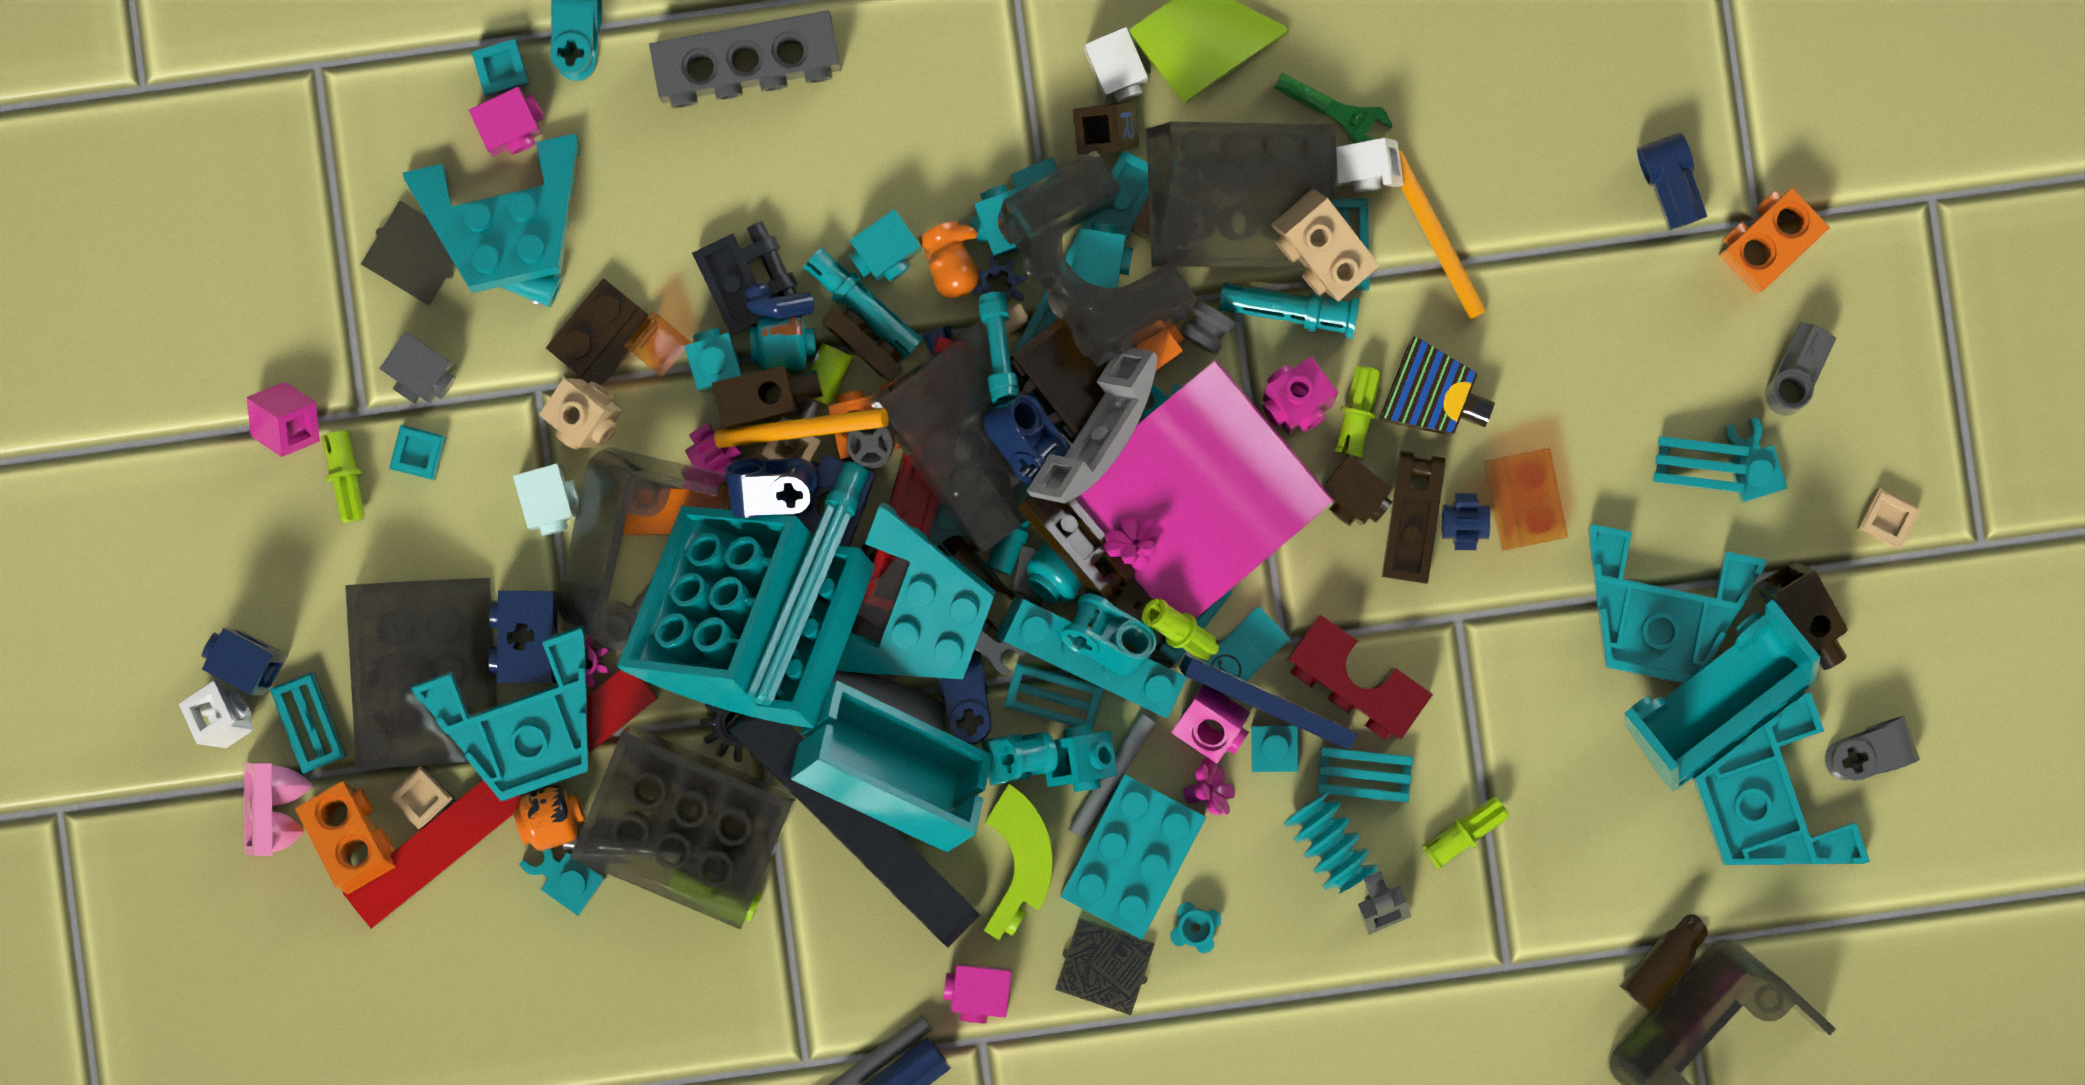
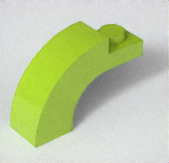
M1011 783L1007 785L985 821L987 825L997 830L1005 838L1014 858V876L1011 885L983 930L1000 940L1004 932L1011 936L1015 933L1026 914L1025 911L1019 908L1023 901L1040 910L1049 890L1053 867L1052 847L1047 827L1034 804Z

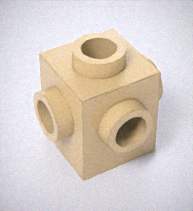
M563 378L539 416L558 430L555 436L561 442L578 450L579 447L598 448L599 445L602 446L607 443L617 429L615 422L622 413V410L611 402L613 395L601 385L595 382L588 384L583 379Z

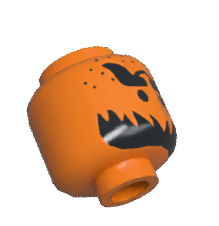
M553 785L524 795L520 799L519 809L513 810L516 826L523 844L531 843L538 851H544L574 841L578 836L577 823L585 821L578 796L569 797L566 790L560 785Z

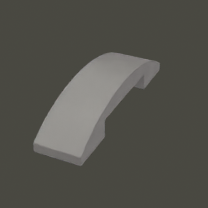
M1119 346L1097 380V383L1105 392L1104 396L1065 457L1052 454L1048 456L1027 489L1030 496L1067 503L1088 490L1105 474L1129 441L1147 403L1158 360L1157 355L1153 351Z

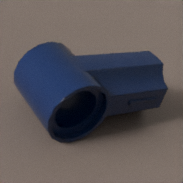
M1681 132L1637 147V156L1642 173L1647 183L1654 187L1668 230L1680 228L1708 217L1692 173L1694 171L1693 157L1689 145Z

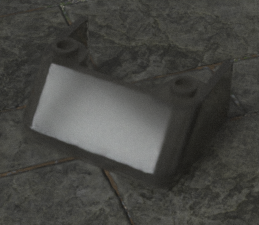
M605 448L595 453L586 466L558 599V610L563 620L574 628L583 625L586 635L610 649L623 652L638 613L627 604L609 600L627 513L643 517L658 514L666 506L672 486L717 496L726 482V474L616 448Z
M1718 939L1709 943L1692 961L1690 967L1653 1011L1649 1012L1647 1010L1615 1044L1608 1055L1607 1064L1610 1074L1621 1085H1691L1680 1073L1742 1006L1754 1017L1763 1021H1776L1785 1016L1793 1007L1820 1032L1831 1035L1836 1028L1788 983L1744 947L1729 939Z

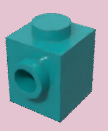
M1000 185L980 193L982 201L974 203L977 215L970 217L969 220L972 227L978 232L976 237L978 243L987 241L994 259L1036 244L1034 231L1017 188L1007 191L1006 185Z
M893 209L849 240L855 251L848 256L863 277L871 273L877 282L884 277L891 282L912 267L908 260L920 253L922 249L896 210Z
M1091 222L1090 229L1080 228L1071 287L1113 294L1117 293L1119 275H1129L1133 248L1124 247L1126 235L1117 234V226Z
M719 328L693 335L694 343L684 346L697 390L701 393L712 391V382L744 375L733 337L729 333L720 334Z

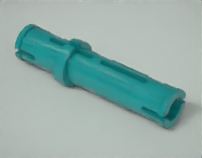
M823 247L819 248L803 266L805 271L818 280L833 295L831 299L836 304L841 302L852 310L872 331L889 343L904 360L924 339L902 321L879 298L872 294L860 282L861 277L856 272L851 274L826 252Z

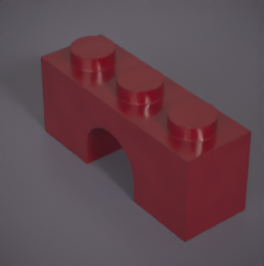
M1321 614L1317 615L1286 659L1294 665L1289 673L1310 688H1313L1316 682L1332 692L1327 700L1350 715L1355 708L1365 715L1369 720L1364 726L1383 740L1388 741L1391 735L1402 740L1433 694L1397 668H1392L1385 679L1373 688L1366 689L1354 684L1347 674L1346 660L1358 641Z

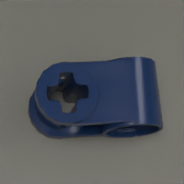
M1020 395L990 408L985 414L984 428L987 436L995 443L1012 466L1015 475L1028 486H1030L1050 454L1065 457L1070 449L1067 439L1057 430L1043 411L1040 403L1032 396Z
M748 458L734 461L725 467L731 513L737 517L749 518L760 515H793L800 513L808 506L811 500V493L818 484L816 468L811 462L803 458L770 460Z
M976 654L972 656L963 679L938 678L943 703L945 702L951 731L956 738L969 744L982 742V740L988 737L991 730V716L986 695L988 694L981 654ZM973 711L976 718L983 717V724L976 727L977 734L969 735L964 728L958 729V722L965 720V712Z

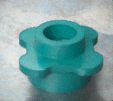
M1191 902L1182 903L1177 909L1179 915L1177 927L1170 933L1172 942L1176 946L1187 944L1196 947L1200 953L1210 952L1214 948L1212 938L1215 928L1221 924V915L1215 909L1204 911L1195 908ZM1194 923L1200 925L1198 932H1194L1191 929Z

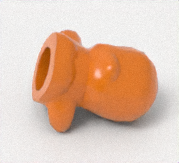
M958 221L936 225L918 238L920 245L925 248V257L929 261V269L938 293L946 298L953 299L961 298L972 292L977 286L980 277L974 259L965 248V243L969 239H975L978 236V232L971 226L961 225Z

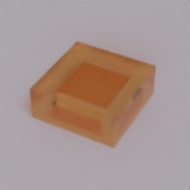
M652 311L624 347L663 377L685 350L684 346L690 344L691 341Z

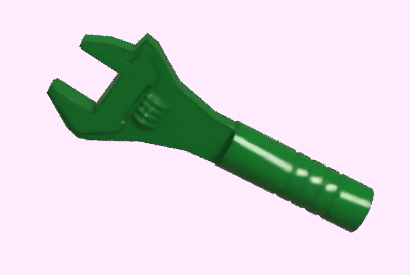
M1283 72L1274 86V89L1333 118L1345 129L1352 144L1374 140L1366 133L1375 120H1378L1388 128L1393 126L1387 112L1381 107H1356L1342 104Z

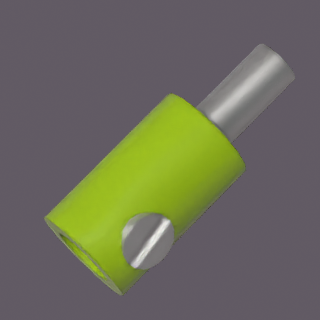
M821 343L809 371L817 370L821 381L823 397L805 401L801 414H799L797 419L816 417L821 405L829 406L832 404L853 358L852 356Z

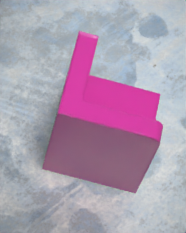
M280 383L246 397L252 438L279 456L284 457L320 442L316 402L291 385Z

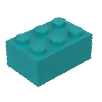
M1123 774L1069 876L1060 897L1143 940L1206 816Z

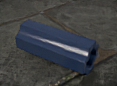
M927 1037L864 1085H930L948 1072L951 1066L933 1041Z

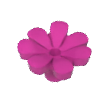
M1125 518L1120 522L1122 532L1112 530L1106 534L1105 539L1107 543L1104 544V548L1110 557L1121 556L1124 564H1131L1134 569H1144L1150 564L1149 555L1156 552V544L1164 539L1163 527H1157L1156 521L1152 519H1146L1137 526L1135 518Z
M1207 757L1201 761V766L1195 770L1198 782L1184 788V798L1189 804L1204 801L1209 813L1212 815H1228L1230 813V806L1226 799H1233L1235 797L1234 788L1229 783L1223 784L1226 777L1223 767L1221 765L1217 766V763Z

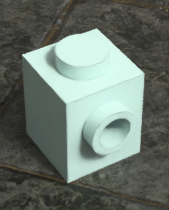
M556 463L513 476L528 529L533 531L540 529L541 535L546 536L567 530L568 525L566 521L577 518L574 508L581 506L580 496L574 479L566 481L562 465Z

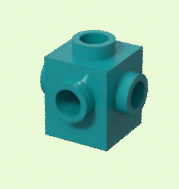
M1091 724L1064 728L1065 737L1053 739L1058 752V762L1053 772L1045 774L1047 787L1073 784L1074 792L1101 788L1100 779L1118 776L1111 730L1092 733Z

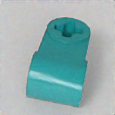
M551 0V60L561 75L568 80L583 81L590 77L596 69L598 36L602 21V0ZM578 48L583 58H576L575 64L570 66L564 57L572 56L573 49Z
M1091 593L1083 594L1077 604L1079 610L1071 624L1066 625L1061 632L1062 641L1073 651L1090 657L1121 676H1130L1136 673L1155 650L1156 636L1151 627L1118 609L1107 599ZM1122 642L1132 645L1137 654L1126 650Z
M1048 732L1026 735L1019 733L982 740L983 751L992 754L988 774L990 785L1029 779L1033 775L1051 773L1057 767L1058 752L1056 744Z

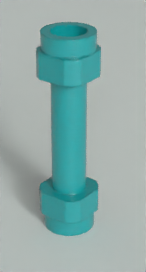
M989 292L979 297L980 318L983 324L987 325L993 370V375L988 377L991 400L994 404H1001L1019 396V384L1016 374L1011 372L1005 326V322L1010 320L1007 297L1002 292Z

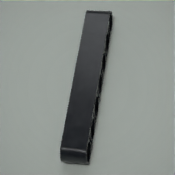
M739 713L725 725L728 731L947 948L980 916L971 904L893 827L790 779L798 744L804 740L791 725Z

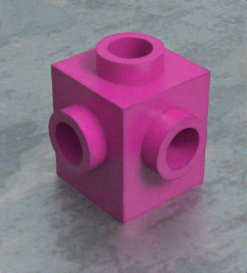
M1311 356L1292 369L1289 365H1285L1269 376L1267 379L1268 385L1262 399L1264 401L1262 407L1270 422L1275 427L1281 425L1288 435H1291L1300 428L1303 432H1307L1326 418L1324 412L1333 407L1338 392Z

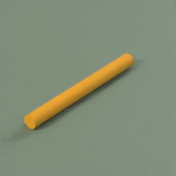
M1401 150L1399 155L1404 186L1400 187L1470 320L1487 311Z
M882 408L720 429L715 431L714 440L718 448L874 429L887 427L889 416L886 409Z

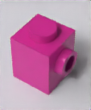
M519 87L469 109V113L486 149L493 157L507 150L510 151L511 155L523 152L536 144L535 137L543 134L538 122L545 119L535 96L531 94L525 97Z
M957 963L955 973H946L943 1000H952L951 1012H960L961 1021L987 1023L988 1016L1006 1018L1012 969Z

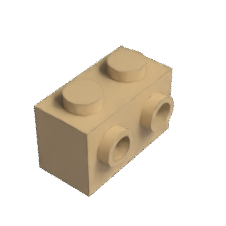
M1315 189L1310 190L1271 224L1281 236L1276 241V244L1290 261L1294 263L1297 259L1300 260L1307 269L1302 277L1319 296L1326 292L1339 302L1380 266L1330 200Z

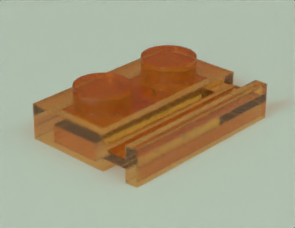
M1550 448L1483 462L1501 551L1568 538Z

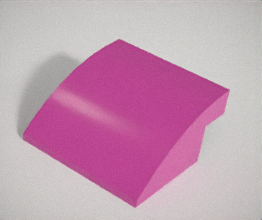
M1217 360L1213 361L1136 426L1118 458L1105 474L1088 490L1075 498L1105 535L1112 530L1122 532L1120 522L1129 517L1135 518L1137 526L1146 519H1152L1156 521L1157 527H1163L1164 539L1156 544V552L1149 555L1150 564L1144 569H1134V578L1152 599L1157 598L1160 600L1161 598L1178 612L1191 614L1194 618H1197L1334 501Z

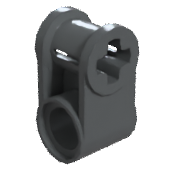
M1905 716L1868 727L1865 729L1866 731L1838 740L1830 745L1825 754V765L1829 773L1837 779L1852 781L1863 780L1879 773L1893 771L1920 760ZM1848 752L1857 753L1858 760L1852 763V767H1844L1842 764V760L1848 757Z

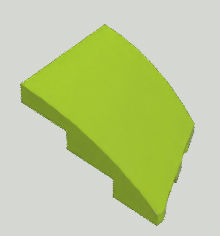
M1171 0L1129 29L1131 37L1182 106L1213 83L1222 80L1250 58L1256 57L1289 33L1285 25L1235 0Z

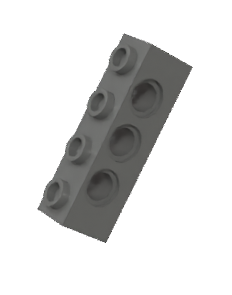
M829 10L649 43L658 96L662 103L670 102L671 108L698 104L697 97L715 94L716 100L740 97L743 95L742 89L760 86L762 92L780 90L788 87L787 80L805 77L806 83L824 82L833 78L832 72L841 71L832 17ZM790 42L798 43L804 48L802 58L794 64H786L779 59L780 49ZM743 51H753L759 56L758 65L750 72H740L734 68L736 56ZM699 59H707L714 64L712 75L703 81L694 80L689 75L691 65Z

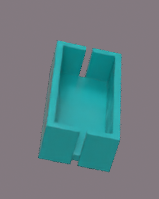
M838 680L833 682L829 687L815 727H802L801 736L806 739L798 744L790 779L945 852H949L974 836L977 832L983 798L978 795L986 789L992 754Z

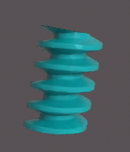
M1328 791L1294 811L1284 824L1286 827L1301 825V830L1294 837L1295 842L1310 840L1312 844L1304 852V857L1319 856L1321 858L1313 872L1315 874L1329 872L1330 877L1322 887L1324 890L1339 888L1340 892L1338 894L1357 885L1363 881V878L1372 875L1379 868L1376 864L1361 865L1369 855V851L1367 848L1352 850L1360 836L1357 832L1342 833L1350 823V820L1347 816L1333 818L1341 805L1338 801L1323 802L1330 793Z

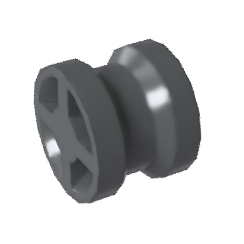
M1197 300L1193 307L1194 316L1189 323L1182 325L1179 332L1190 342L1217 356L1221 349L1220 340L1225 333L1232 331L1236 323L1211 306Z
M886 427L850 431L847 437V449L850 457L855 463L864 468L875 469L881 467L889 461L893 454L894 442L891 433Z

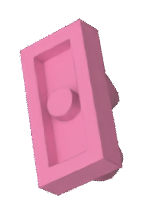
M243 763L244 855L272 856V852L291 846L304 833V829L294 819L283 813L272 811V807L284 805L298 799L310 790L313 785L306 777L286 767L274 766L272 763Z

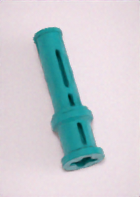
M1223 282L1219 311L1236 312L1250 316L1304 324V329H1308V332L1315 333L1317 329L1345 333L1346 338L1353 339L1360 299L1352 298L1350 302L1343 300L1338 302L1335 299L1325 298L1322 295L1319 296L1315 292L1310 293L1309 296L1293 295Z

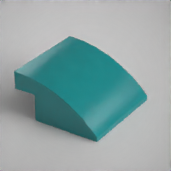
M681 506L617 667L632 676L658 687L724 710L782 724L814 728L873 575L875 565L860 548L838 546L773 703L769 706L756 704L747 696V690L813 535L796 516L772 514L744 518L734 516L731 510Z

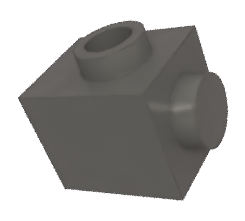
M406 331L379 368L397 381L392 389L414 404L419 397L430 403L435 396L442 399L456 380V376L451 374L456 368L454 363Z

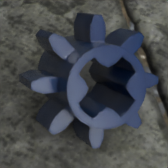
M992 256L989 259L990 269L986 272L978 269L982 286L974 288L971 292L973 296L991 292L992 289L989 282H987L988 279L991 277L997 280L1003 274L1007 276V286L1011 288L1008 293L1000 291L1006 294L1007 304L1012 298L1024 301L1025 297L1016 290V285L1024 283L1027 277L1022 274L1014 276L1012 273L1014 268L1013 259H1010L1004 267L997 266L996 260Z
M1455 493L1453 505H1442V539H1453L1454 550L1476 551L1479 539H1489L1490 506L1479 505L1477 493Z

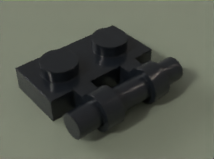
M763 221L747 228L753 242L750 246L741 249L735 235L732 233L692 252L732 337L750 327L756 326L759 318L762 316L751 313L745 305L748 302L745 295L746 287L757 284L748 265L749 263L761 259L771 281L766 283L770 287V298L797 294L795 287L798 286V283L792 272L787 273L777 252L781 247L775 235H769Z

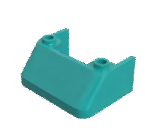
M1773 599L1765 605V615L1761 616L1759 612H1755L1737 627L1740 635L1735 640V645L1664 699L1659 697L1652 701L1649 696H1646L1624 713L1626 728L1671 791L1679 789L1693 779L1695 775L1801 694H1804L1817 681L1820 656Z

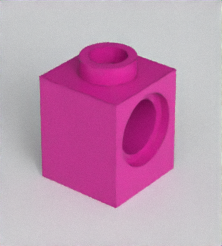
M1203 684L1171 733L1215 763H1218L1226 750L1235 754L1247 737L1249 731L1244 729L1243 725L1251 712L1223 693ZM1211 719L1219 722L1224 730L1217 731L1212 729L1206 720Z

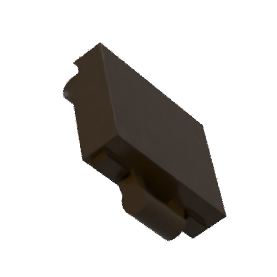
M1078 303L1009 356L1012 369L1025 382L1019 391V396L1029 395L1030 392H1033L1049 412L1048 418L1053 424L1057 423L1060 426V430L1071 443H1074L1105 394L1097 380L1116 352L1092 322L1089 312L1086 309L1083 310Z

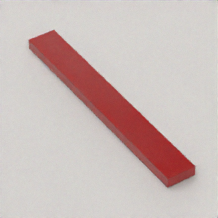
M619 670L587 696L589 754L659 699L644 680ZM482 780L390 854L396 866L395 868L350 894L344 892L342 894L370 929L374 928L514 815L513 810L519 809L520 799L524 795L547 788L550 785L500 801L486 782Z

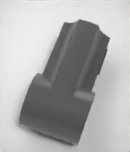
M1799 322L1774 378L1766 387V403L1772 411L1784 416L1792 415L1806 406L1812 399L1814 386L1837 339L1829 331L1814 324ZM1788 381L1797 386L1800 394L1797 403H1789L1782 399L1779 394L1781 382Z

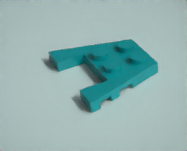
M576 133L536 142L544 185L453 206L447 172L443 163L403 172L408 188L414 195L471 293L561 273L569 225V204L571 193L574 192L576 178L574 175L576 158L580 152V142Z
M882 502L877 510L865 544L910 562L881 643L850 632L836 671L963 679L989 614L996 591L952 555L947 556L928 540L926 534L916 526L914 528L896 514L897 511Z
M1589 524L1588 537L1605 668L1684 684L1711 663L1726 636L1727 630L1738 611L1743 607L1758 576L1763 572L1767 560L1727 551L1723 552L1714 598L1624 580L1623 574L1632 532Z
M583 625L544 638L542 641L558 685L472 715L468 714L452 671L413 684L411 688L414 696L436 718V723L445 734L450 735L465 754L464 757L500 801L589 770L586 649Z
M1811 692L1801 694L1693 777L1723 865L1865 864L1870 862L1856 822L1810 837L1785 766L1780 746L1824 732Z

